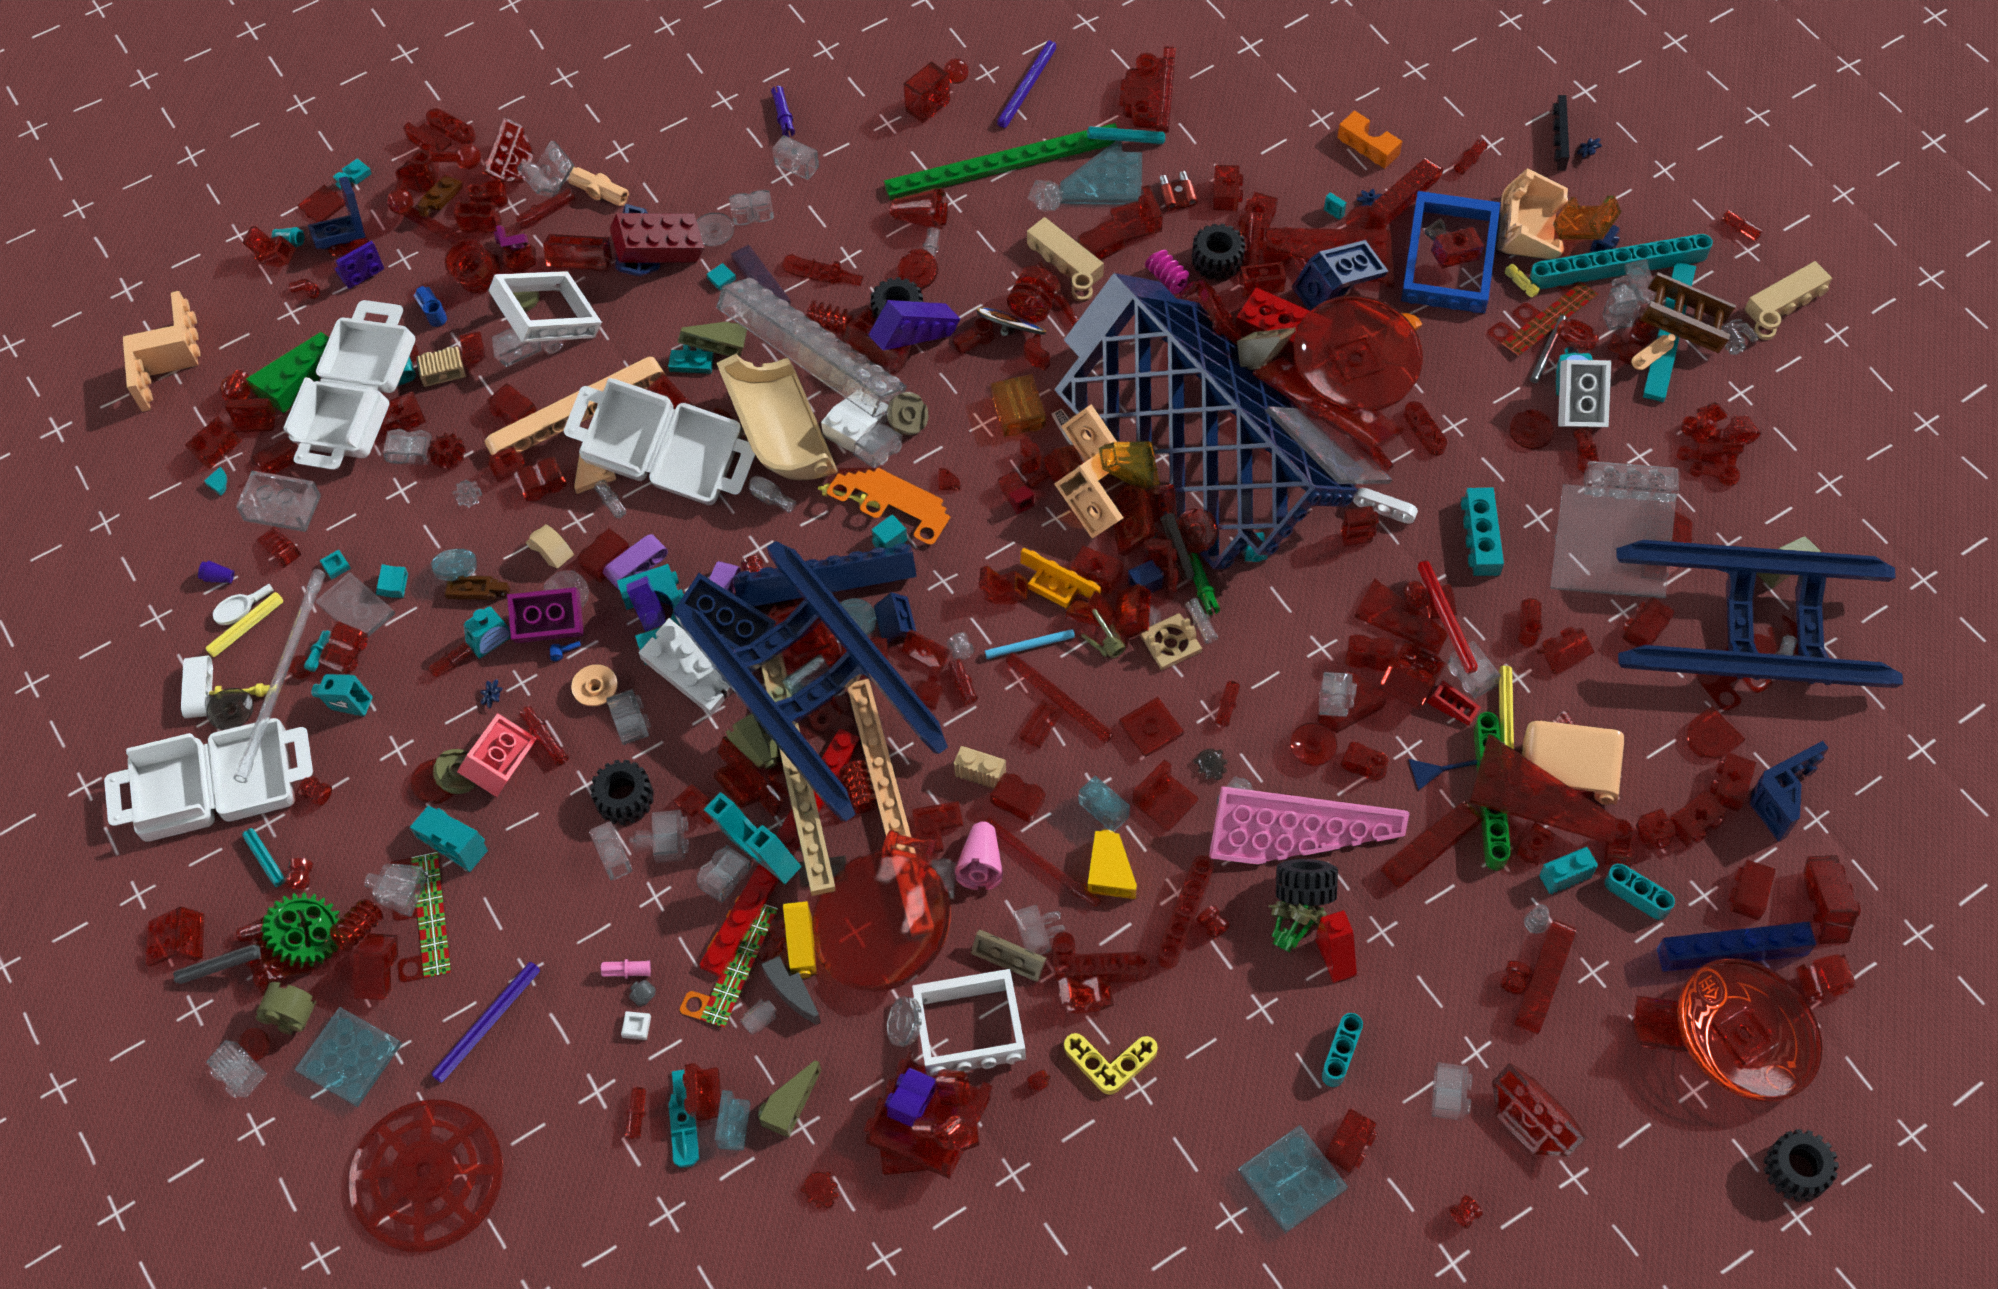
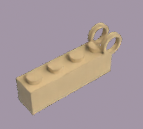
M1045 217L1027 230L1028 246L1033 251L1036 250L1047 262H1051L1062 274H1066L1072 279L1073 298L1080 302L1089 300L1093 294L1092 285L1103 277L1104 263ZM1089 290V294L1081 297L1075 291Z
M1814 261L1750 297L1744 311L1756 322L1754 327L1755 335L1763 340L1772 339L1781 323V316L1791 314L1797 307L1807 305L1817 296H1823L1829 290L1828 286L1832 277ZM1762 326L1765 329L1772 330V333L1769 335L1762 334L1758 327Z

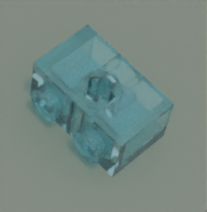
M1094 776L1079 790L1078 803L1109 830L1114 832L1129 818L1130 805L1097 776Z

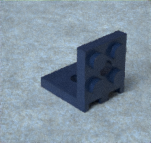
M347 176L339 178L348 215L308 225L316 249H328L332 245L340 243L349 244L353 240L366 237L355 194Z

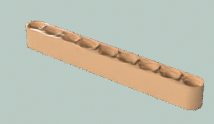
M647 357L588 387L604 391L608 378H612L647 390L661 383L665 378V373L654 357ZM579 391L490 434L485 439V445L494 460L498 462L504 461L564 431ZM589 401L581 422L594 416L598 403Z

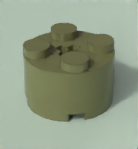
M279 982L269 983L257 1009L256 1020L264 1024L271 1023L279 1026L278 1030L288 1035H292L293 1031H303L314 1009L316 1000L311 1001L313 996L297 987L288 985L285 989L279 987Z

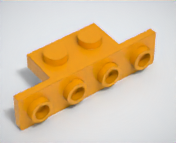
M1026 548L1021 550L1020 563L1037 571L1028 583V589L1066 609L1077 593L1097 603L1100 600L1101 587L1095 582L1086 580L1078 576L1076 572L1067 570L1056 562L1041 557L1035 551H1030Z

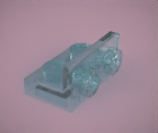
M722 1090L715 1142L718 1149L743 1151L751 1103L749 1100L735 1099L733 1091Z

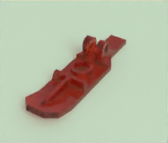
M790 254L785 256L781 265L785 272L794 276L830 284L845 282L861 286L864 278L862 275L843 270L841 263L838 261H834L831 265L817 262L814 258L813 260H808Z

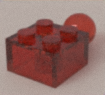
M953 58L945 64L943 70L931 61L904 82L906 112L923 123L928 118L933 117L942 107L947 106L950 102L949 84H960L967 79L969 75L967 63L962 59Z

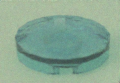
M451 549L435 556L431 565L437 578L454 581L458 579V576L464 575V577H468L477 568L475 554L469 550Z
M856 598L847 599L840 603L866 635L873 632L877 620L875 610L870 603Z

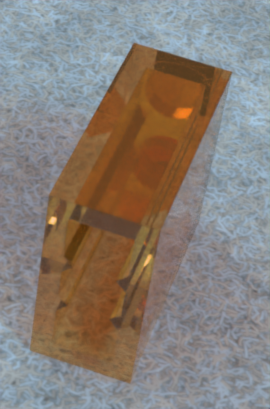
M1032 374L991 383V397L1004 437L1016 436L1020 433L1046 428V415Z

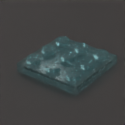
M339 1007L297 1065L295 1071L358 1108L402 1043Z
M1301 1125L1238 1169L1285 1234L1348 1189L1346 1183Z

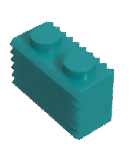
M1584 847L1543 864L1544 866L1539 876L1549 894L1553 895L1558 890L1562 891L1566 887L1574 886L1575 883L1579 884L1583 880L1591 879L1598 864L1588 847Z

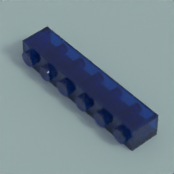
M1810 922L1665 937L1658 945L1657 952L1662 971L1664 972L1808 956L1817 944Z

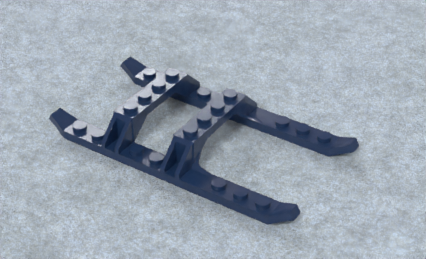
M1640 540L1616 548L1619 563L1715 569L1728 573L1726 581L1728 651L1642 645L1618 653V664L1621 668L1737 677V679L1746 677L1753 678L1754 680L1808 682V684L1824 683L1825 685L1841 684L1897 688L1903 685L1902 673L1892 669L1883 662L1829 658L1824 648L1822 603L1826 578L1890 582L1895 579V567L1885 563L1876 556ZM1756 573L1798 575L1795 587L1798 656L1758 653L1754 644L1752 605Z
M775 541L767 546L768 554L778 569L803 597L804 601L784 621L749 645L732 650L701 611L684 603H681L673 610L683 630L709 660L712 667L722 676L723 681H726L755 717L754 719L765 729L766 734L770 735L826 806L841 821H848L856 814L846 788L794 726L796 723L858 681L863 674L877 686L934 754H940L948 746L939 721L797 551ZM823 621L847 652L826 673L796 694L775 702L752 672L815 630L819 623Z

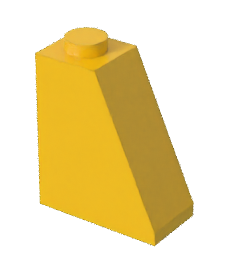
M1111 830L1095 831L1088 878V893L1136 899L1137 885L1120 835Z
M808 901L783 904L791 974L794 975L799 972L802 979L809 978L811 975L817 974L813 920Z

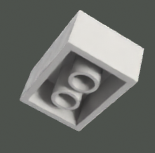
M1561 361L1558 427H1609L1611 361Z

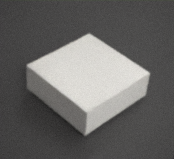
M626 1011L621 1032L622 1038L647 1040L651 1015L648 1013Z

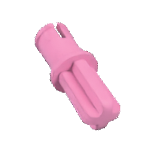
M625 959V962H603L601 964V975L603 977L625 976V979H628V976H650L651 973L650 960L628 961V959Z

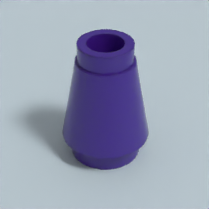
M207 561L200 564L198 578L203 579V582L232 583L235 572L212 561Z

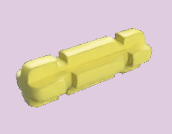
M1514 264L1507 266L1505 274L1509 278H1513L1512 280L1523 291L1526 290L1525 293L1529 297L1533 298L1539 293V287L1534 283L1531 284L1532 281L1521 270L1518 272L1519 269Z

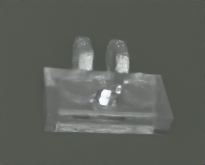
M1647 259L1625 264L1624 268L1627 276L1611 281L1613 287L1624 285L1628 282L1630 285L1629 289L1616 292V299L1633 295L1635 306L1649 303L1650 301L1654 302L1656 292L1647 289L1652 281Z
M1037 904L1014 911V917L1025 949L1041 955L1051 952L1049 938L1061 935L1066 931L1064 925L1053 926L1045 930L1044 925L1060 919L1059 911L1049 912L1040 916Z

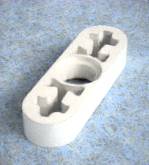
M1367 488L1357 489L1358 491L1354 496L1353 502L1358 507L1403 523L1410 524L1414 522L1418 513L1414 505Z

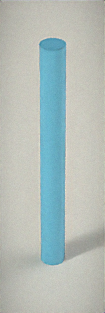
M1073 629L985 650L986 659L995 658L1075 638Z

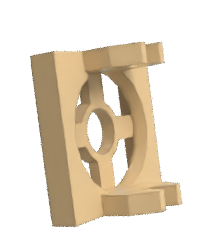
M1180 613L1140 631V637L1161 670L1202 652V647L1196 639L1194 625L1191 626L1190 619H1183ZM1175 627L1184 633L1176 636L1169 634L1166 628ZM1157 632H1160L1163 637L1160 644L1155 642ZM1169 638L1175 639L1177 645L1173 648H1168L1164 644L1165 640ZM1188 639V646L1181 653L1179 645ZM1161 651L1172 652L1174 656L1162 654Z

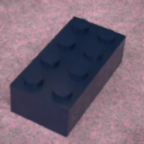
M701 573L697 574L678 605L684 603L701 611L732 650L749 645L776 625L775 620Z

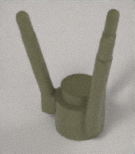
M1093 609V614L1108 637L1103 640L1104 646L1102 647L1085 633H1082L1081 636L1099 650L1104 657L1109 655L1113 659L1120 656L1126 649L1125 643L1121 639L1108 610L1104 609L1103 612L1113 634L1097 610Z

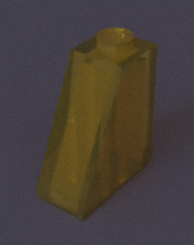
M1112 442L1099 447L1102 469L1140 490L1160 485L1152 442Z

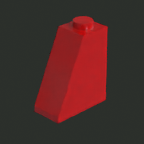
M1342 910L1321 917L1315 941L1333 983L1357 976L1354 932L1345 911Z

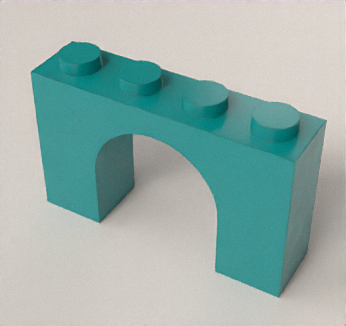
M669 564L617 580L626 610L634 608L627 593L626 585L645 576H648L659 602L669 605L672 609L678 605L684 596L682 589L677 590L676 585L680 583L676 571L671 572ZM672 614L670 619L681 627L677 618ZM660 628L635 636L640 651L652 637L655 640L657 639L655 633Z
M721 792L704 808V811L729 840L784 884L802 867L775 834L763 825L757 829L736 804Z

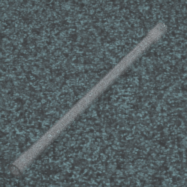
M313 570L308 581L304 598L244 754L233 776L237 782L246 783L250 776L255 756L314 601L326 576L321 570Z

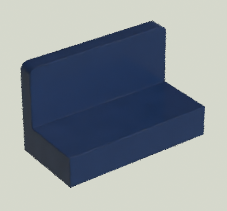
M890 592L874 605L883 643L888 644L898 636L913 639L917 636L907 596Z

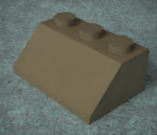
M1296 328L1253 332L1238 340L1240 367L1254 370L1261 368V366L1266 365L1268 362H1272V358L1279 355L1294 335Z

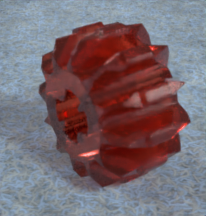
M444 432L443 436L436 435V440H430L428 454L431 462L437 464L440 469L444 466L450 469L451 465L458 467V461H464L466 448L460 437H457L454 433L448 436Z

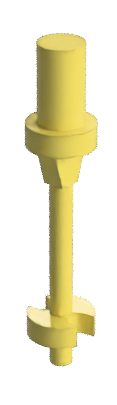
M826 483L824 487L818 486V490L822 491L823 496L827 497V489L830 484ZM833 489L836 495L844 496L846 494L845 492ZM851 494L849 498L859 502L861 506L868 494ZM876 501L867 503L868 506L880 508V504Z
M258 683L249 689L221 690L222 686H216L214 691H209V695L217 696V700L223 699V695L250 693L257 695V697H264L266 694H279L280 686Z

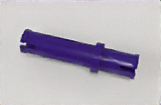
M776 86L778 92L776 93L775 87H773L771 94L778 114L777 121L781 125L783 136L789 138L788 131H790L791 136L795 134L792 124L793 117L789 112L783 87Z

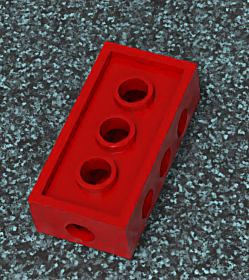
M1256 287L1236 318L1235 333L1246 337L1253 332L1295 327L1296 332L1280 353L1311 366L1330 336L1332 320Z

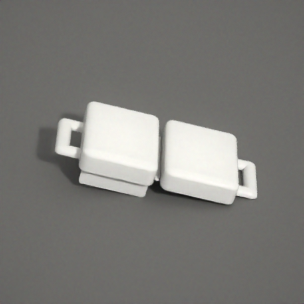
M362 300L358 303L352 319L343 317L337 320L316 369V373L321 378V381L313 382L310 378H304L284 425V431L289 435L290 440L298 446L294 456L295 463L335 470L340 467L344 456L366 458L370 454L389 407L388 399L381 392L392 393L395 391L415 343V336L408 328L398 325L403 313L401 305ZM367 313L388 316L386 323L364 320ZM310 450H314V451L332 453V455H331V456H325V455L313 454V453H309V451H310Z
M608 378L604 391L588 386H583L579 390L564 428L566 436L583 442L579 453L586 463L637 481L644 480L649 472L650 481L655 487L706 505H713L717 501L721 490L731 494L740 493L755 456L749 442L741 440L743 429L739 422L686 403H680L676 409H673V404L668 397L612 378ZM589 401L598 403V406L587 430L579 426ZM739 452L741 456L732 479H728L726 475L734 454Z
M272 718L212 733L208 738V744L204 745L198 738H194L192 734H184L127 748L128 769L108 774L104 780L108 822L113 826L133 822L137 835L143 841L149 842L211 826L215 820V808L224 821L230 822L290 807L295 802L293 782L307 779L313 774L307 730L304 727L286 730L280 720ZM292 742L295 744L298 766L291 769L288 743ZM130 782L132 808L122 811L120 784Z

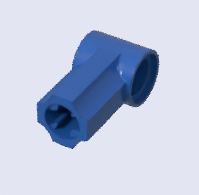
M421 286L417 288L413 296L426 315L429 324L434 327L445 324L447 321L446 313L441 302L437 300L430 287Z

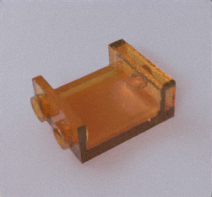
M1607 196L1601 206H1580L1576 197H1571L1553 222V226L1560 240H1603L1622 211L1615 196Z

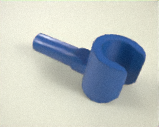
M580 642L563 646L552 644L550 647L551 661L561 660L563 658L562 652L581 647Z

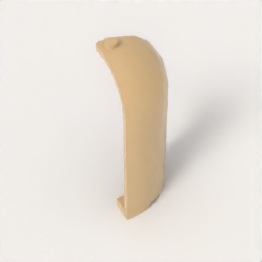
M737 354L717 362L751 449L767 469L793 480H812L838 472L789 358L773 363H764L761 367L753 366V363L744 361Z

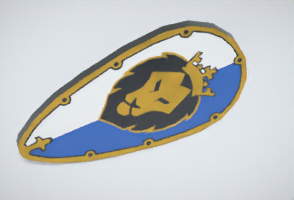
M989 307L977 308L976 312L981 317L1002 324L1001 334L1003 336L1014 334L1015 328L1040 335L1046 334V330L1009 312Z

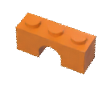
M1354 110L1339 124L1337 138L1385 169L1400 155L1402 140L1388 131L1379 137L1369 136L1370 120Z

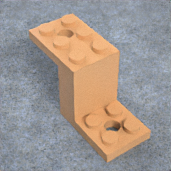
M180 291L171 293L174 326L123 336L127 388L142 412L151 410L150 401H153V397L148 387V384H151L150 376L198 366L197 357L200 356V350L196 340H199L196 328H194V324H197V319L194 311L190 312L189 302L187 299H183Z
M1091 404L1061 426L1085 463L1056 482L1055 486L1090 537L1094 538L1123 518L1098 480L1129 460V458ZM1086 430L1090 432L1091 437L1087 435ZM1092 506L1096 508L1098 514L1094 512Z

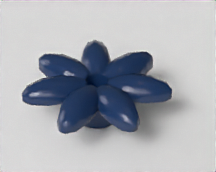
M1589 138L1587 144H1580L1581 149L1577 151V154H1582L1583 158L1588 154L1594 155L1596 149L1602 147L1599 143L1601 139L1593 140Z
M1371 189L1369 193L1362 190L1361 194L1363 197L1357 198V201L1363 202L1362 208H1366L1369 205L1371 210H1375V205H1383V202L1379 200L1383 195H1375L1374 189Z
M497 679L492 684L490 681H487L485 685L487 690L480 691V694L484 696L481 704L487 703L488 708L492 707L493 701L499 702L500 692L503 688L497 687Z

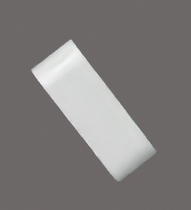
M209 655L184 659L181 711L185 719L210 716L212 695H209V691H212L213 664Z

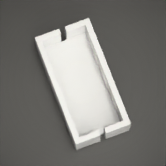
M669 618L655 633L657 639L655 640L652 637L639 652L640 658L712 716L725 701L724 694L728 697L733 690L726 681H723L722 676L712 667V664L688 634Z

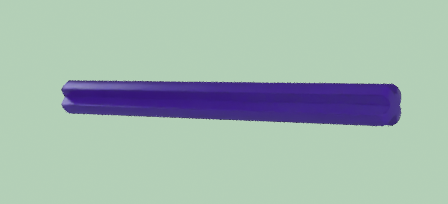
M1049 40L1044 45L997 119L999 127L1006 128L1055 52V42Z
M529 962L432 1071V1076L438 1082L442 1083L537 976L540 969L536 964Z

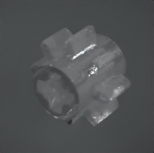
M465 479V481L456 484L457 491H453V495L457 499L459 506L464 504L470 508V506L479 503L478 496H481L482 492L478 488L476 481L471 483Z

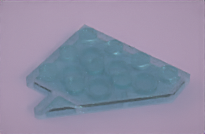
M1115 141L1060 182V203L1141 205L1142 152H1122V141Z

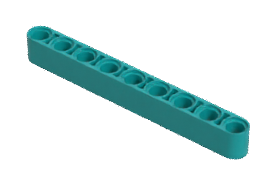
M1697 234L1540 261L1533 265L1529 279L1532 281L1531 284L1534 283L1539 289H1546L1674 267L1675 261L1684 264L1702 262L1707 259L1713 240L1706 234Z

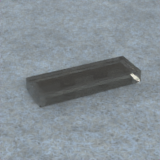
M1171 512L1160 517L1182 581L1194 577L1195 574L1173 513Z

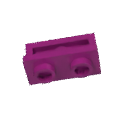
M501 225L496 226L497 231H494L496 243L501 245V247H511V250H519L525 248L524 244L529 243L526 234L506 237L504 227Z

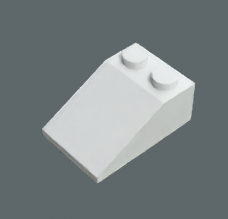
M859 389L834 406L823 419L821 425L824 438L859 456L888 420V404Z

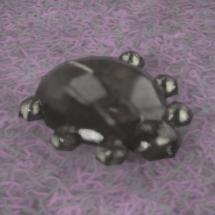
M1204 749L1193 760L1195 764H1198V772L1206 773V779L1213 777L1215 780H1220L1223 777L1222 773L1227 772V768L1224 765L1228 761L1223 759V750Z

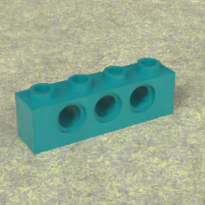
M1494 487L1467 488L1465 497H1461V509L1465 510L1466 515L1463 517V527L1468 531V535H1466V548H1470L1468 566L1472 567L1473 576L1501 575L1504 559Z

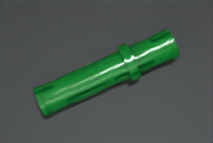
M1191 553L1192 561L1188 554L1184 560L1198 590L1197 596L1202 600L1207 615H1213L1211 607H1213L1215 614L1220 611V606L1214 596L1215 590L1213 586H1210L1203 570L1197 553Z

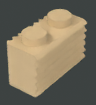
M456 346L454 348L447 347L442 351L438 350V352H427L416 357L420 378L424 387L466 377L463 359L459 348Z
M961 746L954 762L956 778L960 776L961 779L964 778L969 780V782H977L978 785L982 784L983 786L986 785L987 788L991 787V789L995 788L998 790L1006 773V760Z

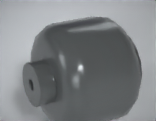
M642 980L640 983L636 981L630 987L632 992L629 998L638 1006H646L656 995V988L647 980Z

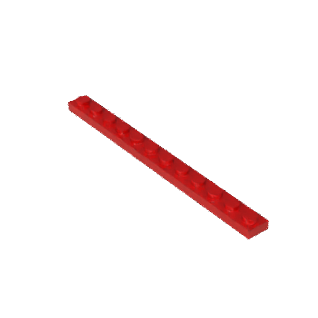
M840 728L822 757V760L838 779L861 742L860 737ZM814 791V796L819 813L824 805V802ZM791 809L776 836L794 856L800 846L793 810ZM759 864L699 964L700 968L718 977H722L779 881L777 877Z

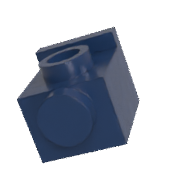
M1604 221L1593 239L1590 252L1615 249L1620 239L1617 236L1620 228Z

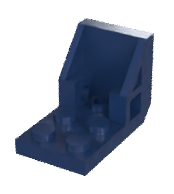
M1363 240L1318 252L1308 260L1291 287L1309 311L1321 316L1345 298L1354 285L1385 277L1388 270L1367 241Z
M1824 741L1764 771L1751 792L1749 804L1778 842L1787 838L1800 819L1802 784L1798 778L1803 775L1808 777L1818 770L1817 765L1825 759L1823 756L1829 749Z

